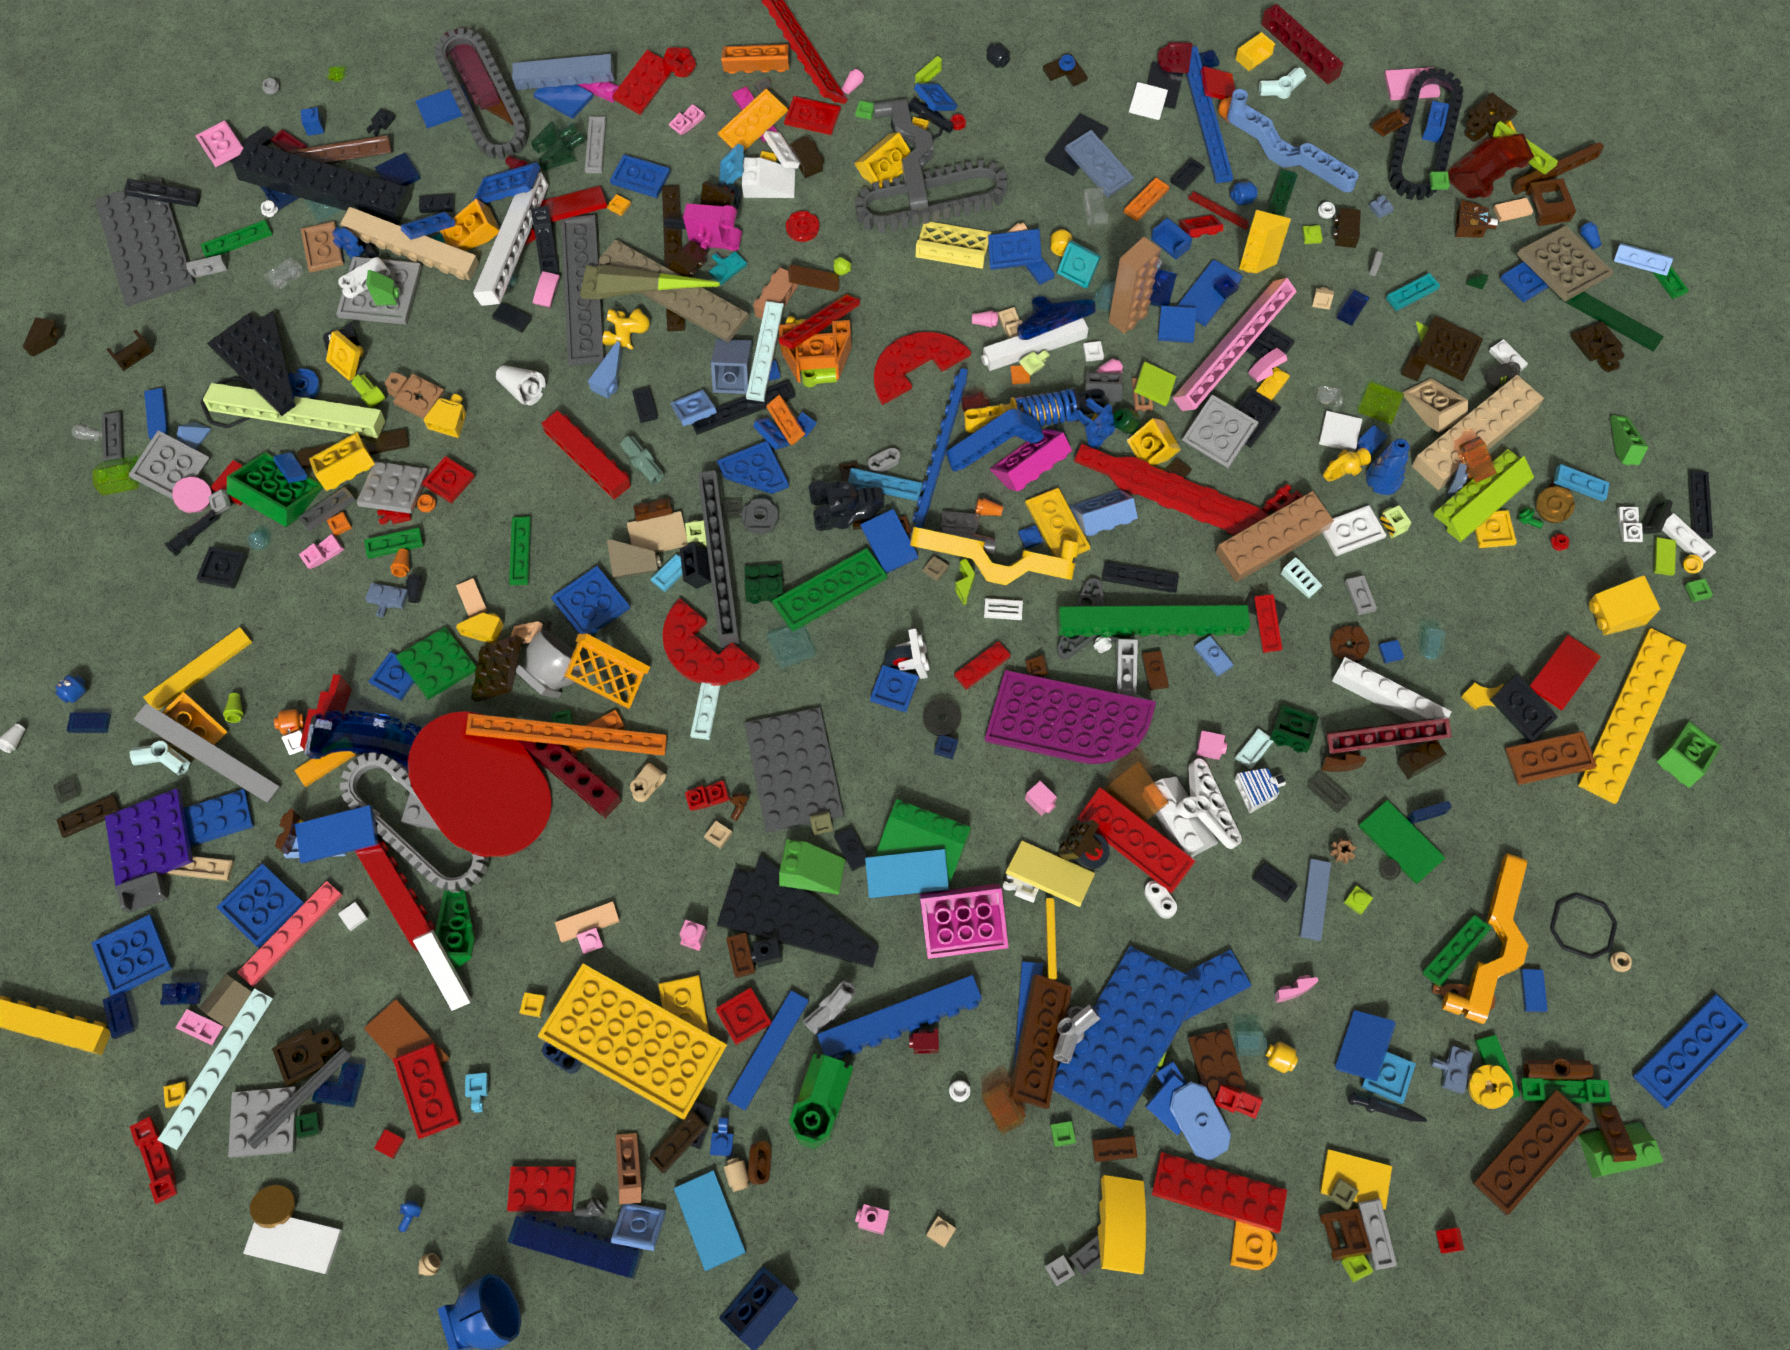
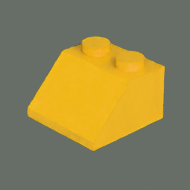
M1154 418L1127 440L1136 458L1150 463L1151 466L1169 460L1181 450L1165 421Z

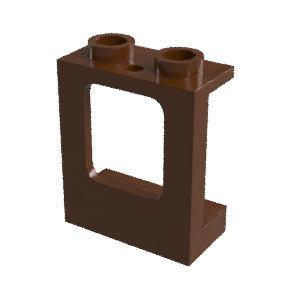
M1564 178L1530 183L1525 194L1532 195L1539 213L1536 219L1538 226L1570 222L1576 209ZM1560 190L1564 200L1562 202L1546 203L1542 193Z

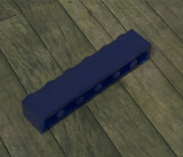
M523 1214V1217H515L508 1243L635 1280L643 1255L642 1252L638 1251V1248L619 1246L611 1243V1238L607 1237L605 1241L597 1239V1234L585 1231L584 1235L576 1233V1228L566 1225L564 1229L557 1228V1223L544 1219L543 1223L536 1222V1217L528 1214Z

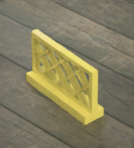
M929 222L922 226L919 240L916 243V257L983 269L989 244L988 235H991V232ZM926 228H934L935 231L929 233ZM950 231L951 234L946 236L943 232ZM939 234L942 237L938 240H935L933 236ZM967 234L968 237L962 238L960 235ZM956 237L959 241L952 243L950 239ZM977 237H986V239L979 241ZM973 240L975 244L969 246L967 242Z

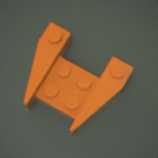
M850 320L832 321L833 333L815 334L794 349L780 344L781 354L797 382H800V370L835 368L836 380H839L852 348ZM797 324L779 325V337L795 328Z

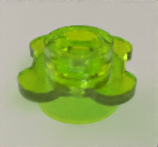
M330 67L328 69V80L334 82L343 80L344 67Z

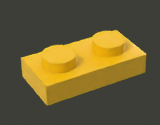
M1274 367L1272 370L1273 375L1267 377L1256 390V392L1271 401L1290 378L1289 374L1277 367Z

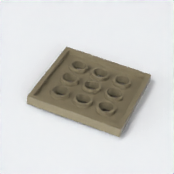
M1567 226L1529 244L1517 253L1565 302L1608 279L1614 273Z

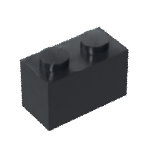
M696 542L680 548L683 581L696 589L711 583L708 550Z

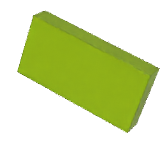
M939 56L935 57L915 75V86L917 83H928L942 71V59Z
M1657 537L1654 541V573L1673 576L1675 574L1676 540Z

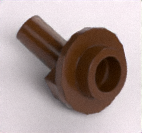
M745 793L734 794L733 798L730 799V802L737 806L730 816L735 821L739 819L745 806H747V801L750 799L749 796H745Z

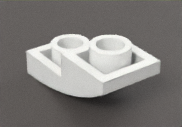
M1638 507L1617 508L1622 542H1643L1642 523H1639Z

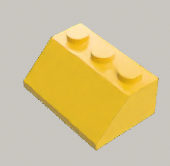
M899 132L891 133L854 164L864 179L871 184L879 182V189H882V181L889 180L890 184L893 178H897L903 173L901 159H905L911 151Z
M358 432L309 458L315 476L326 491L337 488L344 481L353 479L357 474L367 471L375 465Z

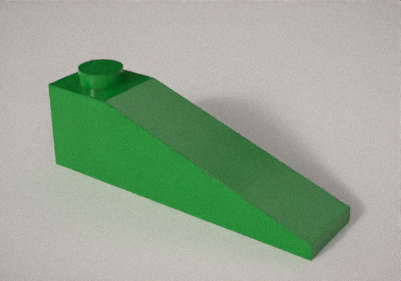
M460 889V893H452L449 890L448 892L444 891L435 934L455 969L472 958L475 944L466 893L463 889Z

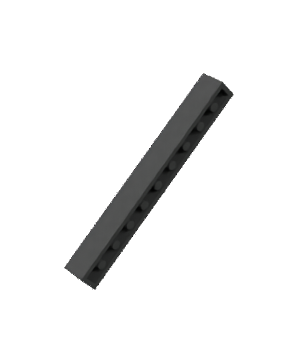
M716 470L698 473L720 646L724 648L731 643L738 646L740 642Z

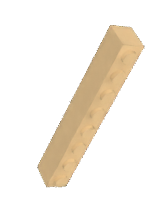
M351 207L348 208L340 223L342 228H346L365 243L371 242L381 249H389L396 255L402 254L412 261H420L427 267L438 268L445 274L451 273L461 280H471L479 265L476 255L427 236L410 240L401 231V226Z

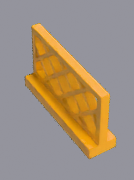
M578 634L576 638L578 643L564 673V677L630 709L644 674H648L650 666L589 634ZM582 647L587 649L589 658L584 660L580 656ZM602 657L605 666L598 668L595 658ZM591 660L594 670L586 673L583 663ZM579 665L582 675L578 677L571 675L573 668ZM617 665L621 674L614 677L611 667ZM607 669L610 679L602 681L599 671ZM595 673L598 683L590 685L587 676ZM630 673L637 675L635 682L629 685L626 675ZM622 677L625 687L618 689L615 679ZM611 682L614 691L608 694L605 692L603 684ZM627 690L628 698L626 702L621 700L619 692Z

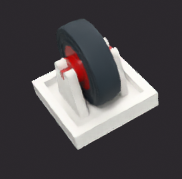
M916 629L908 630L910 641L896 645L895 648L886 651L884 654L885 665L895 669L900 668V670L916 669L920 679L928 678L927 671L930 670L928 659H926L925 653H927V648L922 634L919 635Z

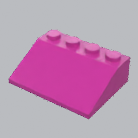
M999 883L919 894L928 959L1008 948L1002 888Z

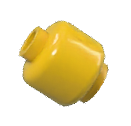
M1059 229L1051 235L1050 248L1055 255H1064L1068 243L1071 240L1073 241L1071 233L1064 229Z
M1280 1041L1275 1043L1274 1046L1270 1044L1265 1053V1056L1268 1057L1267 1064L1281 1073L1292 1071L1299 1058L1296 1056L1294 1048Z

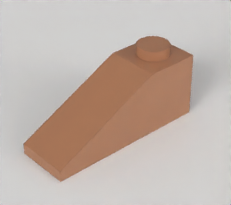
M637 1133L615 1135L619 1205L641 1203Z

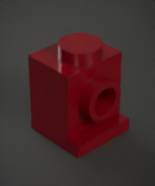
M934 1029V1033H930L929 1030H918L917 1033H913V1035L909 1036V1048H913L914 1054L939 1053L938 1029Z

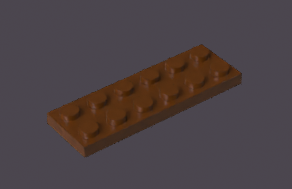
M1038 974L1033 975L1009 1092L1010 1098L1042 1109H1049L1058 1061L1053 1058L1060 1036L1057 1027L1059 1022L1067 1017L1072 987Z
M1555 1090L1472 1184L1505 1215H1509L1591 1120L1560 1092Z

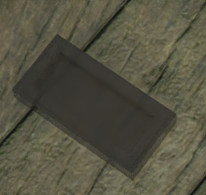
M1322 773L1307 787L1337 814L1352 799Z

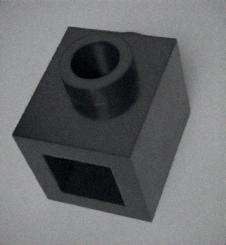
M777 938L753 943L754 950H750L752 961L757 962L758 968L782 962Z

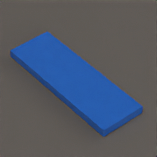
M1715 994L1632 1077L1666 1109L1749 1024Z

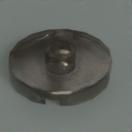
M936 699L925 707L923 723L925 728L933 735L940 736L941 734L948 736L957 731L960 726L961 712L959 707L951 700ZM940 716L945 717V720L940 721L938 718Z

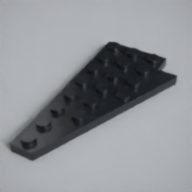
M273 311L260 320L251 313H248L207 343L281 417L296 406L277 317Z
M763 856L759 857L754 873L735 868L717 926L767 940L777 938L778 943L866 967H874L879 947L805 889L779 886L780 869Z

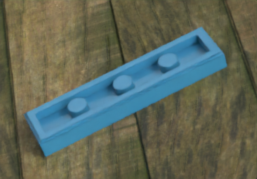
M851 468L848 482L854 486L881 487L882 494L918 501L922 488L921 482Z

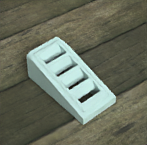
M1296 557L1284 567L1281 573L1283 577L1308 598L1322 587L1321 583ZM1306 578L1308 581L1303 584L1302 581ZM1312 583L1314 586L1308 590L1307 587Z

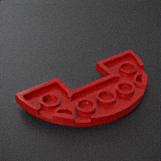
M934 332L914 333L894 341L882 352L875 366L874 388L878 400L884 405L911 390L912 385L905 377V374L930 360H933L940 371L943 372L970 357L971 351L958 340Z
M681 599L670 609L663 626V646L670 663L685 678L699 684L701 682L711 684V686H721L736 680L741 681L760 668L754 660L733 643L728 645L718 655L696 637L695 634L707 622Z

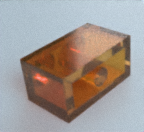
M1480 436L1458 446L1460 449L1458 456L1461 462L1467 465L1465 472L1468 473V479L1472 478L1477 483L1497 474L1486 443Z
M1005 1083L984 1093L981 1097L1001 1136L1022 1126L1026 1117L1022 1107H1017L1013 1098L1009 1097L1010 1086L1007 1088Z

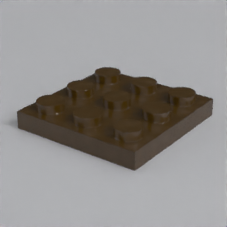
M1435 316L1414 358L1463 382L1483 338Z
M514 635L481 647L478 653V665L475 669V680L471 690V700L479 702L513 690L522 641L521 637Z

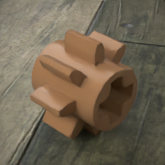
M1340 838L1338 844L1333 842L1331 845L1335 850L1331 851L1330 855H1334L1336 863L1343 861L1346 864L1348 858L1354 859L1355 855L1352 852L1355 851L1356 847L1352 846L1351 840L1343 841Z

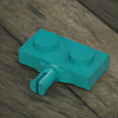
M736 252L724 259L718 253H715V255H712V259L718 264L709 271V275L722 285L745 268L747 262Z

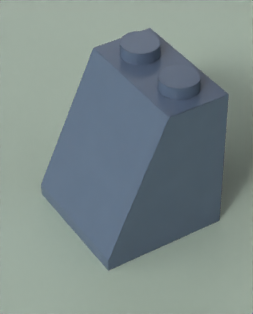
M716 339L711 360L713 393H747L752 363V340H730L727 343L722 339Z

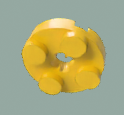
M1484 1065L1474 1070L1468 1082V1092L1473 1101L1478 1105L1481 1104L1488 1109H1497L1505 1105L1513 1096V1085L1508 1074L1500 1066ZM1487 1081L1495 1085V1092L1492 1093L1491 1090H1486Z

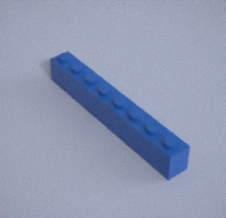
M971 975L817 1034L824 1055L841 1060L843 1059L842 1055L860 1053L863 1051L862 1048L868 1045L876 1047L882 1044V1040L890 1038V1040L897 1039L902 1036V1032L908 1030L910 1033L921 1029L923 1024H936L944 1016L948 1015V1018L954 1017L962 1009H975L979 1006L978 1003H981L982 997L974 977Z

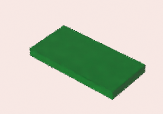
M1388 800L1358 826L1416 885L1445 859Z

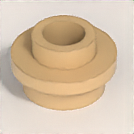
M1619 951L1610 957V964L1614 970L1626 972L1631 968L1632 960L1627 953ZM1618 959L1623 961V966L1617 962Z

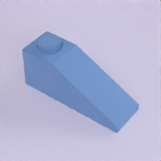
M617 341L588 380L592 391L608 399L618 389L623 353L620 342Z

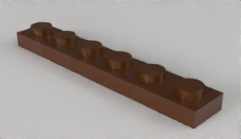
M386 135L287 152L327 164L392 153L389 136Z
M1601 142L1594 145L1591 144L1566 158L1562 157L1558 160L1557 166L1545 175L1539 170H1534L1524 177L1517 178L1512 192L1515 195L1520 194L1528 189L1530 183L1550 180L1598 158L1604 148Z

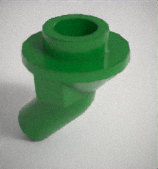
M1526 507L1519 511L1517 520L1523 524L1528 523L1539 529H1542L1544 522L1533 518L1535 512L1533 508Z

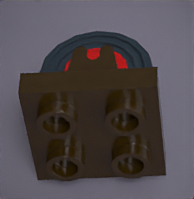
M1091 820L1072 825L1068 832V838L1059 846L1060 851L1057 856L1064 860L1076 859L1081 866L1087 869H1097L1107 862L1109 846L1103 836L1095 833L1099 824Z

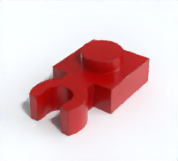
M382 509L377 511L379 516L385 515L384 518L378 519L380 524H386L389 520L393 524L411 520L410 513Z

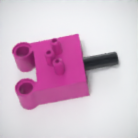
M686 203L683 219H664L665 228L687 230L689 241L692 240L704 250L710 247L737 251L742 238V231L733 228L737 210L729 205L722 207Z

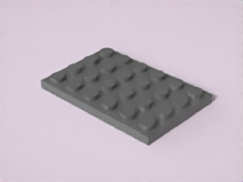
M820 707L744 723L766 833L811 824L810 814L829 810L831 819L844 817Z

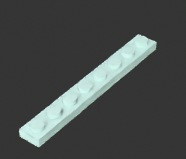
M255 988L253 989L157 1140L176 1150L178 1149L273 998Z

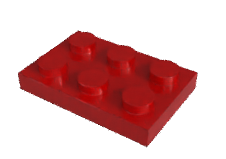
M511 1167L507 1211L573 1212L576 1167Z

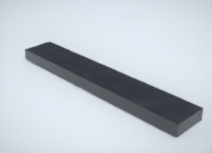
M789 380L767 388L764 402L749 400L743 397L715 408L717 413L695 421L691 425L696 435L766 409V406L778 395L782 396L785 401L796 397Z

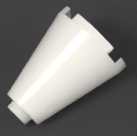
M507 365L501 366L496 372L497 381L521 404L531 406L542 397L543 393L541 391L543 387L545 388L546 383L541 373Z

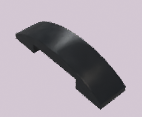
M548 206L531 208L541 274L543 271L558 275Z

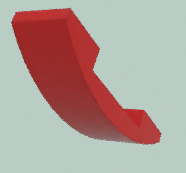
M149 1116L129 1126L134 1143L140 1148L151 1181L149 1187L155 1204H159L178 1194L171 1161L164 1143L157 1140L160 1133L152 1118Z

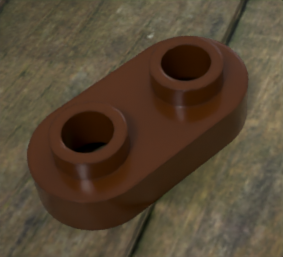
M764 1140L752 1143L748 1166L750 1182L754 1185H762L769 1180L771 1166V1147Z

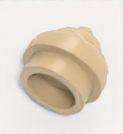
M434 1253L424 1254L419 1260V1274L426 1276L436 1274L441 1266L439 1257Z

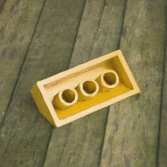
M1256 210L1239 269L1248 273H1258L1276 265L1291 219Z

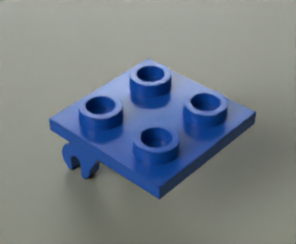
M1088 398L1086 405L1098 417L1093 421L1080 410H1076L1074 413L1076 414L1075 417L1086 426L1089 447L1097 449L1115 430L1112 407L1110 404H1107L1103 408L1096 404L1093 399Z

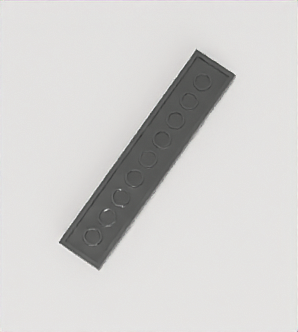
M595 215L570 217L561 220L569 366L601 363L604 359L601 299H583L580 296L586 265L598 266Z

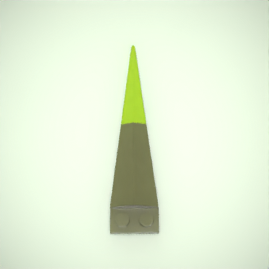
M586 265L580 296L583 299L599 300L656 290L718 287L720 283L602 265V267Z

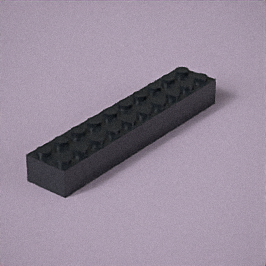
M247 141L233 165L237 178L240 181L345 211L351 207L395 225H399L411 201L407 186Z

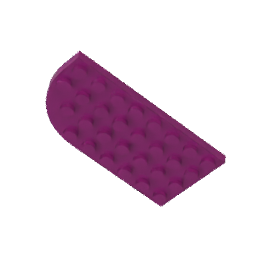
M1005 670L986 732L985 742L1080 763H1107L1127 755L1142 742L1150 728L1156 701Z

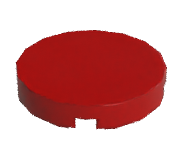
M807 211L795 212L786 221V232L795 241L807 242L817 236L819 220L814 214H809Z

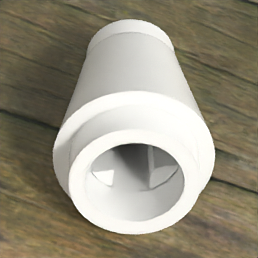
M19 724L12 726L0 737V749L7 753H11L12 750L15 751L26 729Z

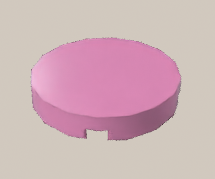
M187 477L175 484L172 497L175 505L180 510L186 513H198L205 510L210 504L208 497L211 495V490L205 481L197 477Z

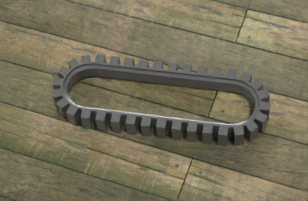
M458 28V34H455L454 30L448 31L449 37L443 34L440 37L441 42L436 43L435 57L438 67L477 147L480 148L484 155L487 154L492 159L497 155L498 160H505V154L514 157L513 151L519 154L523 150L522 146H526L528 133L524 119L485 41L482 40L478 33L475 35L474 31L470 29L465 33L464 28ZM461 44L470 45L478 52L516 129L515 135L507 143L493 144L484 136L447 60L448 53L455 46Z

